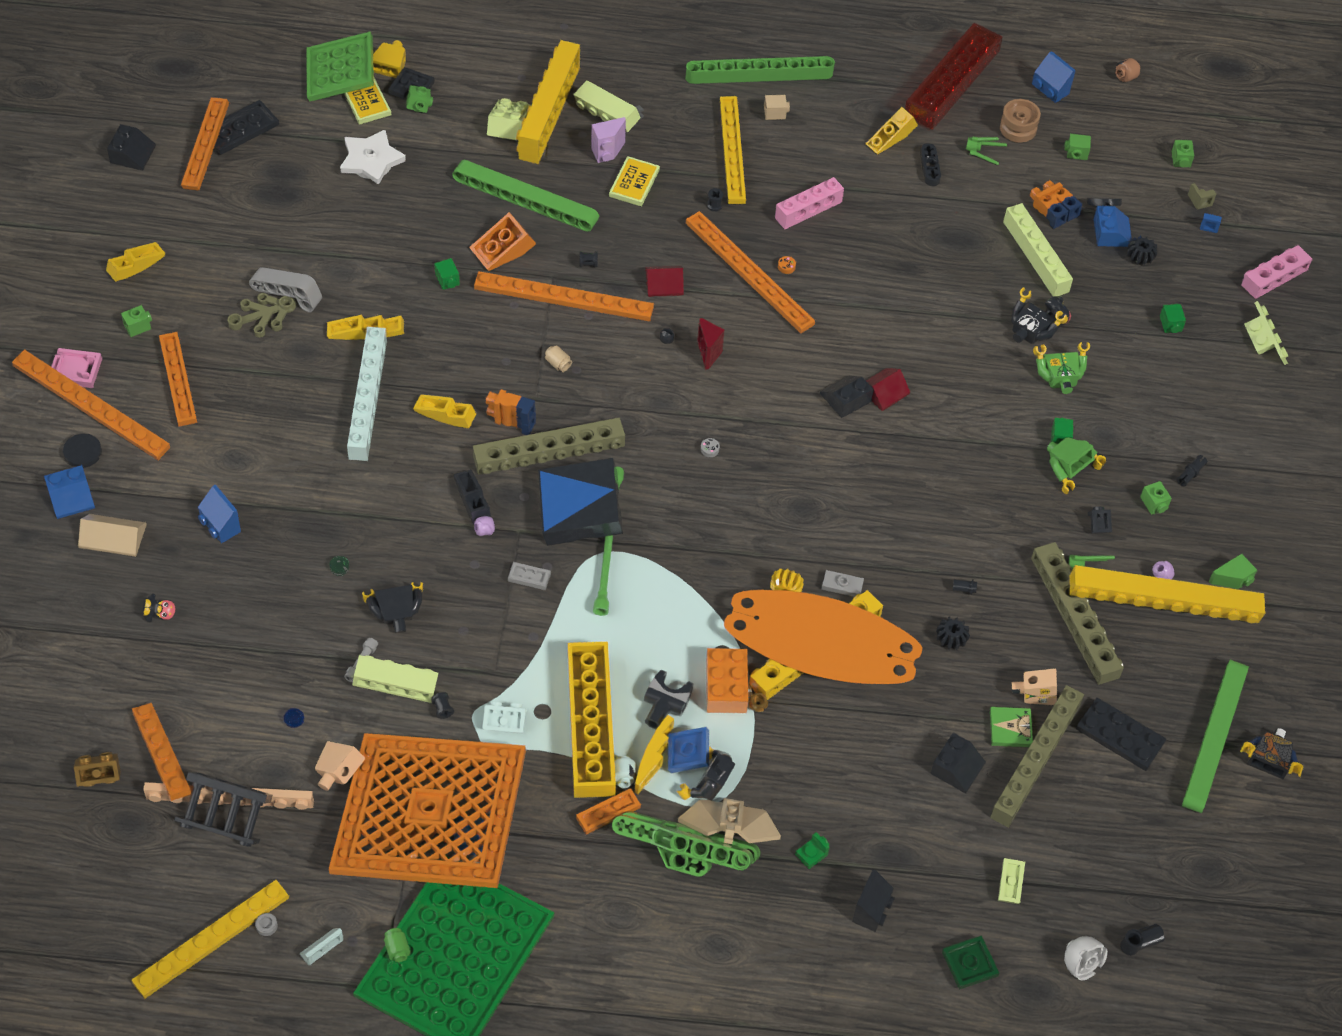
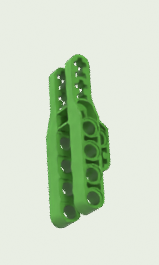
M632 811L617 816L612 822V828L615 833L656 845L666 868L694 876L705 875L710 871L712 863L744 870L760 857V849L753 843L733 838L732 845L724 843L725 835L714 833L706 836L681 823L661 820ZM747 849H751L754 852V858L752 853ZM677 855H682L684 857V865H680L677 863ZM700 861L702 866H705L702 870H699V865H696Z

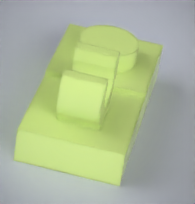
M1003 859L998 901L1020 904L1025 867L1024 861Z

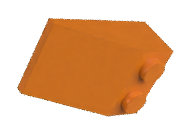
M509 212L469 248L486 269L490 271L524 255L536 242Z

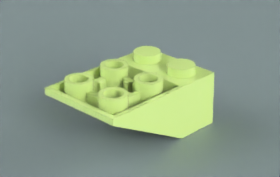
M505 98L498 100L488 116L487 135L516 140L517 132L522 129V121L524 117H527V110L530 104L524 101L511 102L510 99Z

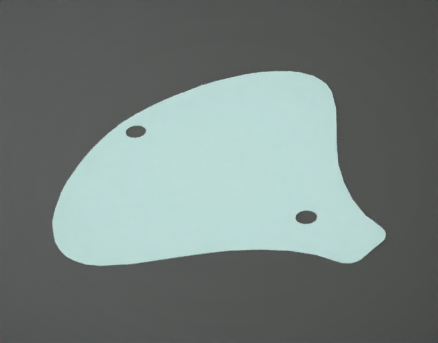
M611 552L607 586L609 612L604 616L594 614L593 605L600 588L603 553L594 555L577 569L566 587L546 637L529 666L501 695L474 711L472 722L480 742L526 745V750H540L572 757L568 643L608 641L614 760L620 756L631 758L636 763L638 774L646 747L656 731L645 723V719L653 705L645 702L644 696L653 678L660 670H664L667 672L664 683L670 689H679L684 684L686 685L688 681L694 683L689 703L683 715L678 716L671 712L668 714L674 718V728L670 733L707 727L709 729V746L714 750L729 753L732 757V762L735 763L724 786L712 800L720 802L735 789L746 771L754 738L755 718L754 710L750 709L749 705L747 713H707L706 656L707 648H716L720 645L727 646L729 649H740L737 641L725 629L724 621L690 585L659 564L647 558L625 552ZM748 673V703L750 702V701H749V698L753 695V693H752V688L749 686V681H750L749 673ZM490 702H501L503 707H510V703L522 704V708L527 709L524 733L483 730L485 705H490ZM539 704H546L551 708V715L547 719H538L534 715V708ZM667 748L662 754V767L643 789L661 798L692 807L701 798L690 797L687 800H683L677 791L682 790L680 785L683 783L690 790L696 788L707 767L670 773L668 770Z

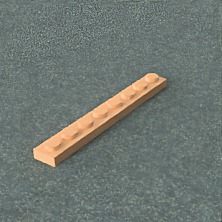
M145 783L144 793L147 800L153 802L161 800L171 801L163 783ZM189 785L190 790H191V794H192V790H193V787H194V786ZM205 786L202 788L197 804L210 803L213 794L211 787ZM252 788L273 795L271 803L263 804L260 807H296L301 810L313 808L314 798L312 791ZM228 792L221 794L218 805L231 804L232 794ZM191 795L173 800L171 802H189ZM244 798L239 806L252 805L251 799Z

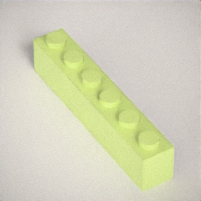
M1021 203L1007 208L1003 221L1052 296L1069 293L1073 278L1024 205Z

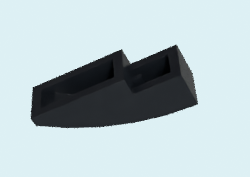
M470 469L453 474L472 523L474 524L479 517H491L490 507L484 498L483 490L473 471Z

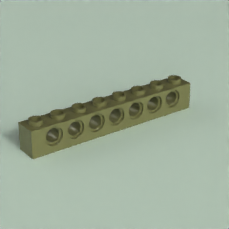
M614 418L473 445V458L478 475L489 474L499 470H509L510 468L525 467L530 464L545 463L556 459L561 460L572 456H582L592 452L618 449L625 446V433L620 418Z
M1056 542L1034 548L1031 559L1097 684L1100 685L1119 679L1124 668L1123 663L1115 654L1114 646L1108 641L1104 627L1100 626L1095 611H1092L1088 598L1070 595V574L1072 568L1066 563L1063 551L1058 548Z
M1067 685L1065 686L994 806L991 819L1008 828L1010 827L1079 709L1084 697L1083 693Z

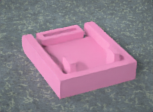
M59 348L51 367L78 385L93 388L102 356L101 353ZM93 365L91 373L89 374L87 372L88 366Z

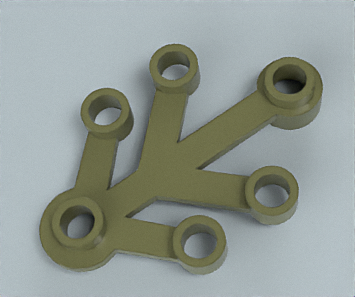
M266 293L258 295L259 304L251 302L249 299H243L240 302L243 311L255 310L257 312L243 317L239 314H231L227 319L228 326L232 330H239L243 324L261 318L258 325L254 327V334L256 337H263L265 335V327L272 314L278 312L276 319L271 321V328L273 331H280L284 317L287 313L295 310L296 302L292 297L283 296L278 299L268 296ZM268 303H270V304H273L274 306L268 307V306H264V305H267Z

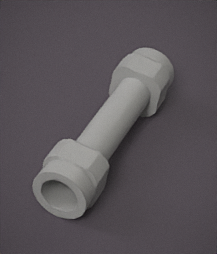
M368 638L363 644V651L360 655L369 656L370 653L373 654L377 649L378 642L373 638ZM358 659L353 667L348 668L344 676L346 680L352 683Z

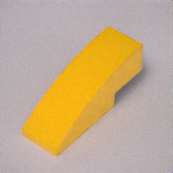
M156 242L127 249L124 252V256L108 259L106 271L115 282L147 269L163 258L165 252Z
M420 395L413 408L414 411L436 421L464 428H470L476 416L472 404L455 403L454 399L449 397Z

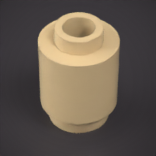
M557 345L549 347L545 352V359L558 371L565 372L572 364L570 356Z

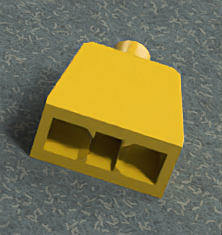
M395 40L393 44L382 43L373 54L374 73L397 78L405 66V48L398 40Z

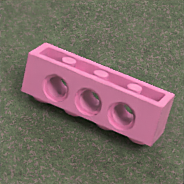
M833 177L776 205L775 219L784 229H787L842 203L844 188Z
M1299 245L1292 249L1288 248L1283 254L1274 256L1266 263H1261L1254 270H1248L1244 274L1242 286L1257 299L1307 271L1312 258Z

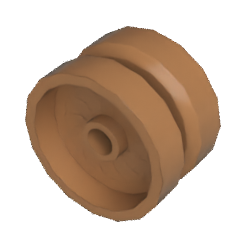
M1025 99L1009 101L1004 106L1000 130L1002 135L1010 141L1018 143L1032 140L1036 135L1041 114L1037 105Z

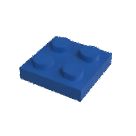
M707 727L669 734L668 770L670 773L709 766V729Z

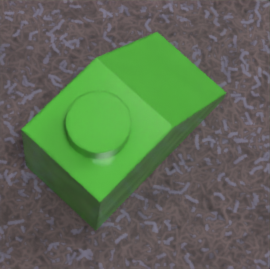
M1241 554L1213 571L1209 582L1212 585L1239 589L1244 585L1249 586L1254 582L1257 569Z

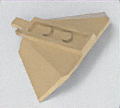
M724 798L722 803L701 799L678 818L679 823L706 836L719 831H725L724 843L732 844L734 833L739 834L748 843L779 840L781 837L767 811L745 807L744 801Z

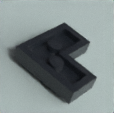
M403 67L390 86L389 94L405 99L410 85L430 89L435 82L434 77Z

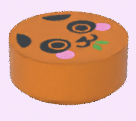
M784 256L779 259L778 269L780 272L790 274L795 271L796 261L792 257Z

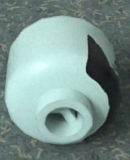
M627 756L617 757L614 760L616 785L621 788H627L636 782L637 766L635 761Z

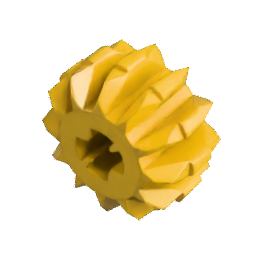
M779 569L772 575L770 588L772 590L802 592L804 579L795 571Z

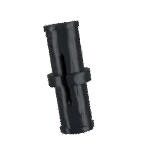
M1198 455L1191 464L1185 467V471L1177 477V483L1180 484L1184 481L1181 486L1185 487L1192 478L1197 477L1199 471L1208 462L1206 457L1200 462L1203 455Z

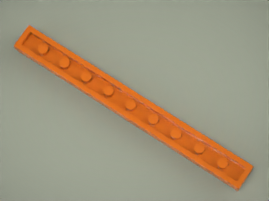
M700 211L686 219V224L795 329L803 333L815 325V320Z
M478 271L474 284L475 290L644 321L651 320L654 303L480 271Z
M23 350L12 361L15 368L156 460H159L170 449L168 442L28 351Z

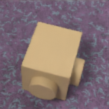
M765 95V119H786V113L790 111L789 102H786V96Z

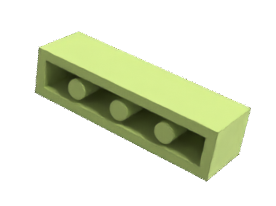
M587 80L574 94L578 107L581 109L585 108L593 116L601 117L604 122L625 117L626 132H629L640 119L636 107Z
M359 655L352 685L432 703L431 698L434 695L438 673L431 669H419L409 664L401 665L391 660H379L372 656Z

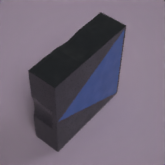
M613 458L538 470L542 534L547 546L574 542L583 538H599L623 534L621 510L618 504V475Z

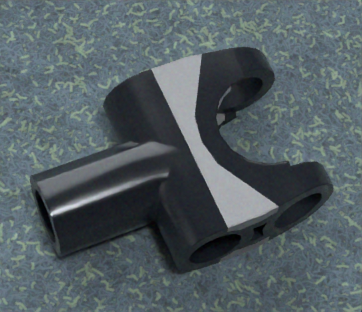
M660 670L651 681L644 696V701L653 705L645 719V723L656 730L669 712L682 716L689 703L694 683L688 681L686 685L684 684L679 689H670L664 683L667 672Z

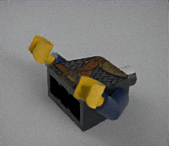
M1275 729L1274 734L1266 732L1263 737L1257 736L1251 741L1245 742L1240 750L1241 753L1246 752L1248 757H1250L1247 765L1283 780L1287 772L1289 774H1292V772L1296 773L1300 777L1303 770V765L1298 762L1296 752L1292 750L1293 743L1285 739L1287 733L1283 729Z

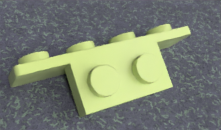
M1258 301L1255 302L1260 316L1244 325L1257 353L1260 355L1276 347L1284 365L1288 364L1286 360L1288 354L1285 348H1281L1279 345L1282 341L1278 333L1274 334L1273 332L1275 326L1271 319L1267 320L1266 318L1269 315L1264 305L1260 306Z

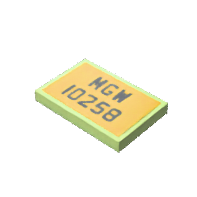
M375 78L374 86L344 93L359 124L391 115V110Z
M627 156L609 192V197L642 207L660 170V166Z

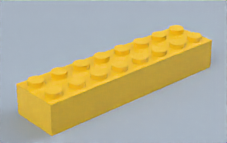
M560 40L559 45L555 46L553 58H550L548 63V70L545 69L543 81L539 82L538 92L533 96L532 106L529 105L527 117L523 118L522 129L517 132L516 140H518L516 151L519 152L520 160L539 164L579 72V44Z
M608 641L568 643L574 798L615 796L616 780Z

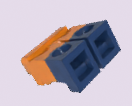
M1049 180L1043 185V191L1038 187L1031 190L1030 197L1034 200L1033 207L1041 214H1044L1050 221L1049 225L1053 229L1065 224L1066 221L1068 222L1080 216L1082 203L1067 189L1063 188L1060 182L1054 184Z
M502 389L499 394L489 392L486 397V404H489L487 415L494 417L496 424L500 425L502 422L505 426H514L522 429V434L530 435L536 424L535 400L506 393Z

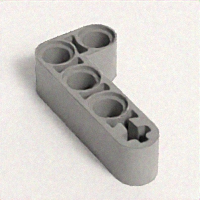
M262 267L249 280V285L256 291L296 298L300 307L307 312H312L322 299V294L316 281L309 275Z

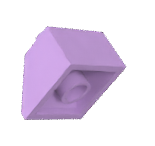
M625 117L592 124L591 149L598 163L615 159L625 144Z

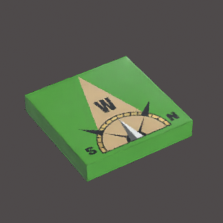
M990 708L992 746H1031L1033 742L1031 709Z

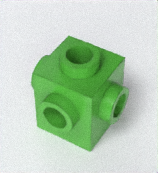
M410 85L407 96V109L427 113L428 107H431L433 102L430 89Z

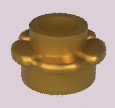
M755 693L749 698L750 702L748 705L750 709L756 712H762L768 707L767 698L762 693Z

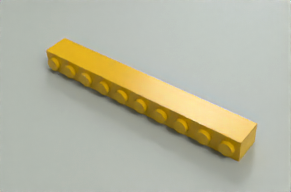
M1078 565L1074 566L1070 574V595L1079 598H1093L1099 601H1113L1119 604L1147 606L1154 609H1167L1174 612H1187L1193 615L1200 614L1213 618L1220 617L1229 620L1247 621L1249 623H1259L1265 615L1264 593Z

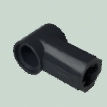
M1157 923L1139 930L1131 929L1127 931L1120 943L1121 950L1126 955H1135L1139 950L1164 942V931Z

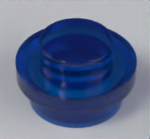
M297 708L289 709L284 715V722L290 728L301 726L305 719L303 712Z

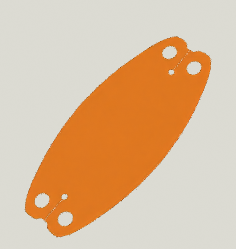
M749 590L736 593L732 598L731 605L733 611L724 621L725 629L746 646L780 664L810 675L852 683L898 684L911 681L915 677L916 668L914 667V662L922 653L921 644L901 628L869 611L833 598L795 591ZM744 598H750L753 600L754 605L751 608H744L741 605V601ZM754 616H759V619L755 620ZM743 620L746 623V628L741 631L736 630L734 622ZM907 642L912 645L913 649L910 653H904L901 651L900 645ZM888 653L892 654L891 658L887 656ZM896 665H902L905 667L906 673L898 676L894 673L893 669Z

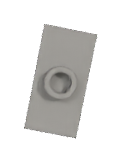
M513 562L508 575V581L546 590L551 571Z
M826 570L822 590L855 597L857 594H861L864 578Z

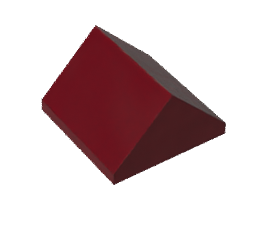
M681 265L645 267L648 297L684 295L683 267Z
M700 318L697 343L705 370H707L723 351L725 330Z
M886 368L866 380L873 388L871 401L881 411H884L910 394L901 369Z

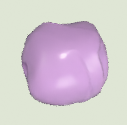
M483 516L476 519L474 529L478 536L493 534L495 524L492 517Z
M1159 561L1154 564L1152 570L1155 577L1173 579L1174 568L1168 561Z

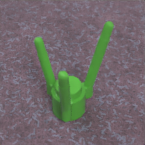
M969 137L966 151H970V155L998 165L999 162L977 151L981 150V145L1006 147L1007 144L986 142L999 140L998 137Z
M1070 555L1068 564L1073 570L1075 565L1085 567V561H1107L1115 559V556Z

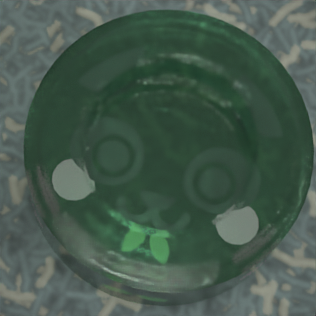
M336 556L331 559L329 566L332 574L342 576L349 571V561L346 557Z

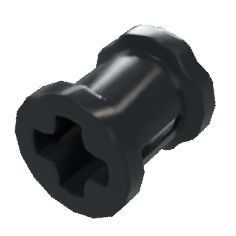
M713 188L708 192L709 201L707 208L710 211L717 212L722 209L723 203L721 200L724 196L722 190Z
M580 251V267H598V251L594 253H583Z
M447 692L437 693L431 698V702L437 710V718L440 719L448 718L454 714V708L449 704Z

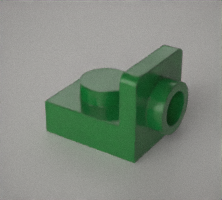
M815 832L812 835V839L799 848L795 855L810 869L828 856L829 843L824 836H820Z

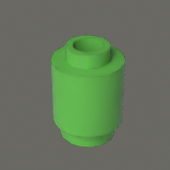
M400 928L388 930L384 934V943L390 960L395 962L406 960L411 952L405 933Z

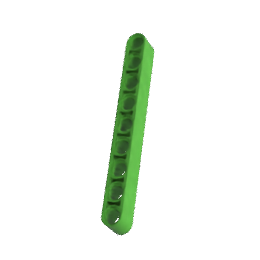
M828 56L690 61L686 65V81L692 84L829 79L833 76L835 61Z
M467 160L460 161L452 173L453 178L459 183L583 231H591L599 219L598 212L590 207Z
M1229 660L1183 799L1182 806L1199 813L1203 812L1249 666L1233 660Z

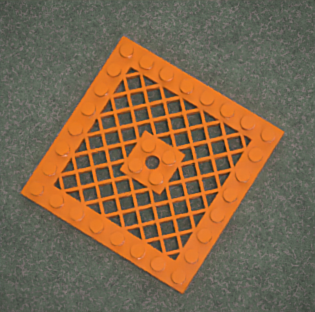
M364 733L360 753L365 757V760L355 771L328 869L329 873L333 875L498 888L526 754V745ZM392 759L394 762L386 767L384 762ZM411 760L414 764L406 768L404 764ZM432 762L434 766L427 770L424 766ZM452 763L454 768L447 771L444 767ZM472 765L475 769L467 773L465 769ZM490 767H493L495 769V771H493L490 774H487L485 772V770H487ZM400 768L402 772L394 776L392 771ZM420 769L422 773L414 777L412 773ZM440 771L443 775L435 779L432 775ZM460 772L463 776L455 780L453 776ZM481 774L483 778L475 782L473 778ZM386 775L390 778L384 783L380 781ZM408 777L410 781L402 785L400 781ZM428 778L430 783L422 786L420 782ZM448 780L451 784L443 788L440 784ZM469 782L471 786L464 790L461 785ZM489 783L492 787L484 791L481 787ZM395 784L398 788L390 793L388 788ZM456 789L459 793L454 796L453 790ZM477 791L480 795L472 799L469 795ZM381 792L386 795L379 800L375 798ZM404 794L406 798L398 802L395 799L399 795ZM465 799L467 803L460 807L457 802ZM485 800L488 804L480 808L477 804ZM391 801L394 805L386 810L383 805ZM428 806L435 807L432 811L424 810ZM473 808L476 812L468 816L465 812ZM379 809L381 813L373 817L371 813ZM399 810L402 815L394 819L391 815ZM489 811H491L490 817L486 815ZM461 815L464 820L456 824L453 820ZM481 817L484 822L477 826L474 821ZM387 818L389 823L381 827L379 822ZM402 822L405 823V827L403 829L399 825ZM469 825L472 829L464 833L461 829ZM374 826L377 830L369 835L366 831ZM393 828L398 831L392 836L387 834ZM487 828L486 835H485L482 831ZM416 830L418 834L410 838L408 833ZM436 831L439 835L431 840L428 835ZM457 833L460 837L452 842L449 837ZM478 835L481 839L473 843L470 838ZM380 836H383L385 840L381 843L377 844L374 841ZM403 837L406 842L398 846L395 842ZM424 839L427 843L419 848L416 843ZM442 841H445L448 844L442 849H439L436 846ZM465 842L468 847L460 851L458 846ZM370 843L373 848L364 852L361 848ZM391 845L393 850L385 854L383 849ZM481 846H483L482 853H481V851L478 849V848H480ZM412 847L414 851L406 856L403 851ZM432 848L435 853L427 857L424 853ZM453 850L456 855L448 859L445 854ZM474 852L477 856L469 861L466 856Z

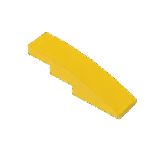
M362 315L335 320L327 322L328 339L342 340L365 339L367 327L386 328V337L404 334V319L402 316L384 319L382 315L364 319Z
M669 715L665 717L656 729L646 747L635 782V793L637 795L663 765L662 754L668 748L669 741L667 736L674 728V718Z

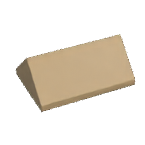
M88 514L81 518L78 547L136 557L147 524L146 522Z

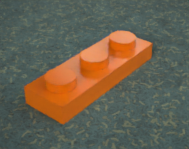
M630 788L576 814V819L587 835L613 822L617 816L628 811L634 812L640 809L641 804Z

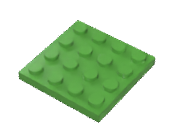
M371 32L307 47V98L309 102L374 86L373 36Z

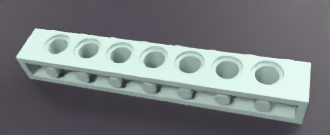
M367 327L347 444L349 460L368 461L387 344L386 328Z

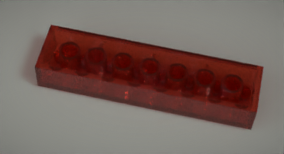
M973 23L908 98L905 110L914 117L916 122L933 130L998 54L1003 36Z

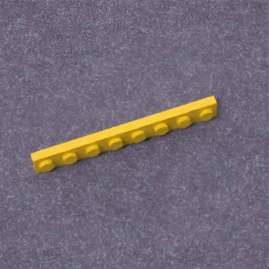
M737 96L720 97L728 204H745L746 194Z
M277 880L273 881L133 978L132 983L143 998L146 999L256 922L258 916L269 913L289 899V895Z

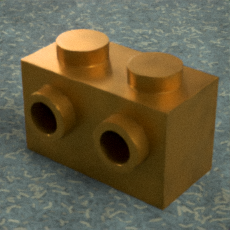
M104 752L96 757L84 755L76 759L74 772L77 787H89L98 783L109 784L120 780L121 771L118 753Z

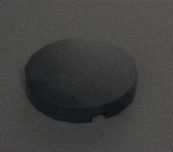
M1087 198V204L1095 206H1121L1122 198Z
M78 434L66 441L63 447L65 461L69 465H82L83 468L97 463L102 454L100 441L95 436Z

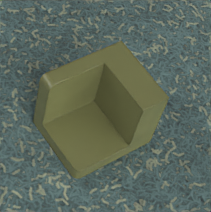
M1194 183L1190 186L1188 196L1198 210L1212 206L1216 193L1213 189L1209 191L1199 190Z

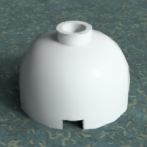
M1082 936L1068 943L1064 961L1072 975L1079 980H1087L1096 974L1093 970L1097 966L1101 968L1104 965L1108 951L1098 940L1089 936Z

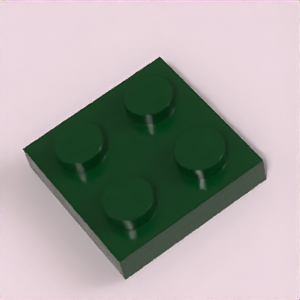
M982 935L943 948L942 954L959 990L999 976V971Z

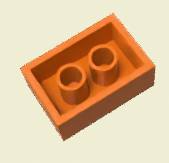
M707 648V713H747V649Z

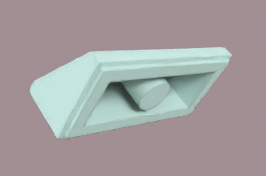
M340 928L332 929L302 951L300 956L308 965H311L343 941L342 930Z

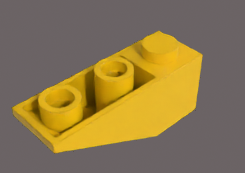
M901 107L866 145L878 155L906 138L918 124L914 117Z

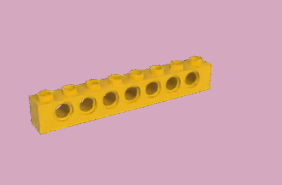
M868 590L862 594H857L849 603L879 617L882 614L883 605ZM769 659L762 668H757L750 674L749 686L755 693L764 694L768 700L804 672L785 667L783 664Z

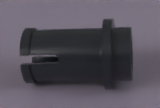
M954 579L953 591L970 592V595L976 593L977 582L974 579L972 581Z

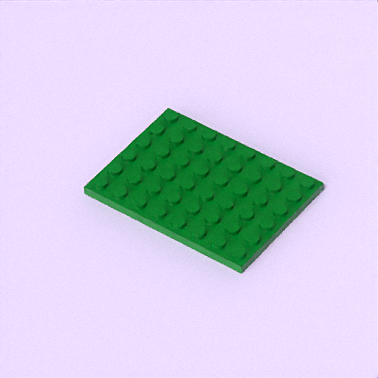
M426 882L397 926V928H400L405 933L411 952L407 956L408 958L402 962L392 961L389 958L386 946H384L354 991V997L425 1036H480L554 918L555 912L500 883L498 888Z

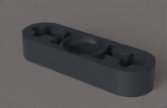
M926 143L922 145L920 151L924 180L929 186H937L941 179L937 150L933 144ZM926 163H933L935 166L929 167Z

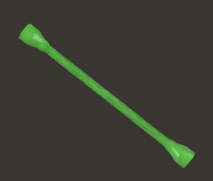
M616 467L620 489L624 479V470L621 467ZM613 535L605 537L600 588L593 605V613L599 616L607 615L609 612L607 586Z

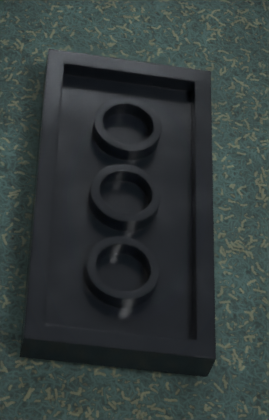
M258 100L224 118L214 148L222 155L278 126L279 120L261 100Z
M1099 698L1095 699L1076 728L1079 732L1144 771H1147L1167 740L1165 737Z

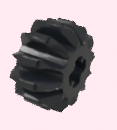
M1141 235L1138 238L1134 237L1128 244L1127 256L1131 257V261H1136L1137 265L1139 263H1142L1144 266L1146 263L1151 264L1157 256V244H1154V239L1149 240L1148 236L1146 238H1143Z
M950 616L947 620L942 619L936 630L937 640L941 641V647L947 645L948 650L951 647H954L956 650L960 646L964 647L970 637L969 626H965V620L958 621V617L954 620Z

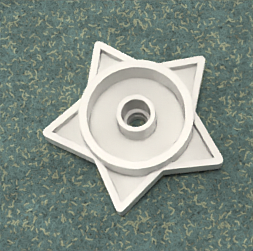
M383 130L368 138L345 137V145L349 154L340 169L341 173H356L360 177L371 179L379 184L391 167L405 162L406 159L403 153L389 146L386 131Z

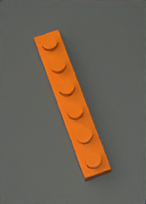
M212 97L210 99L181 183L183 189L200 190L229 105L227 99Z
M178 333L159 335L178 427L197 423Z
M152 703L133 708L132 713L170 800L173 801L191 795L190 787Z

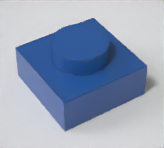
M1204 213L1200 230L1217 233L1222 217Z

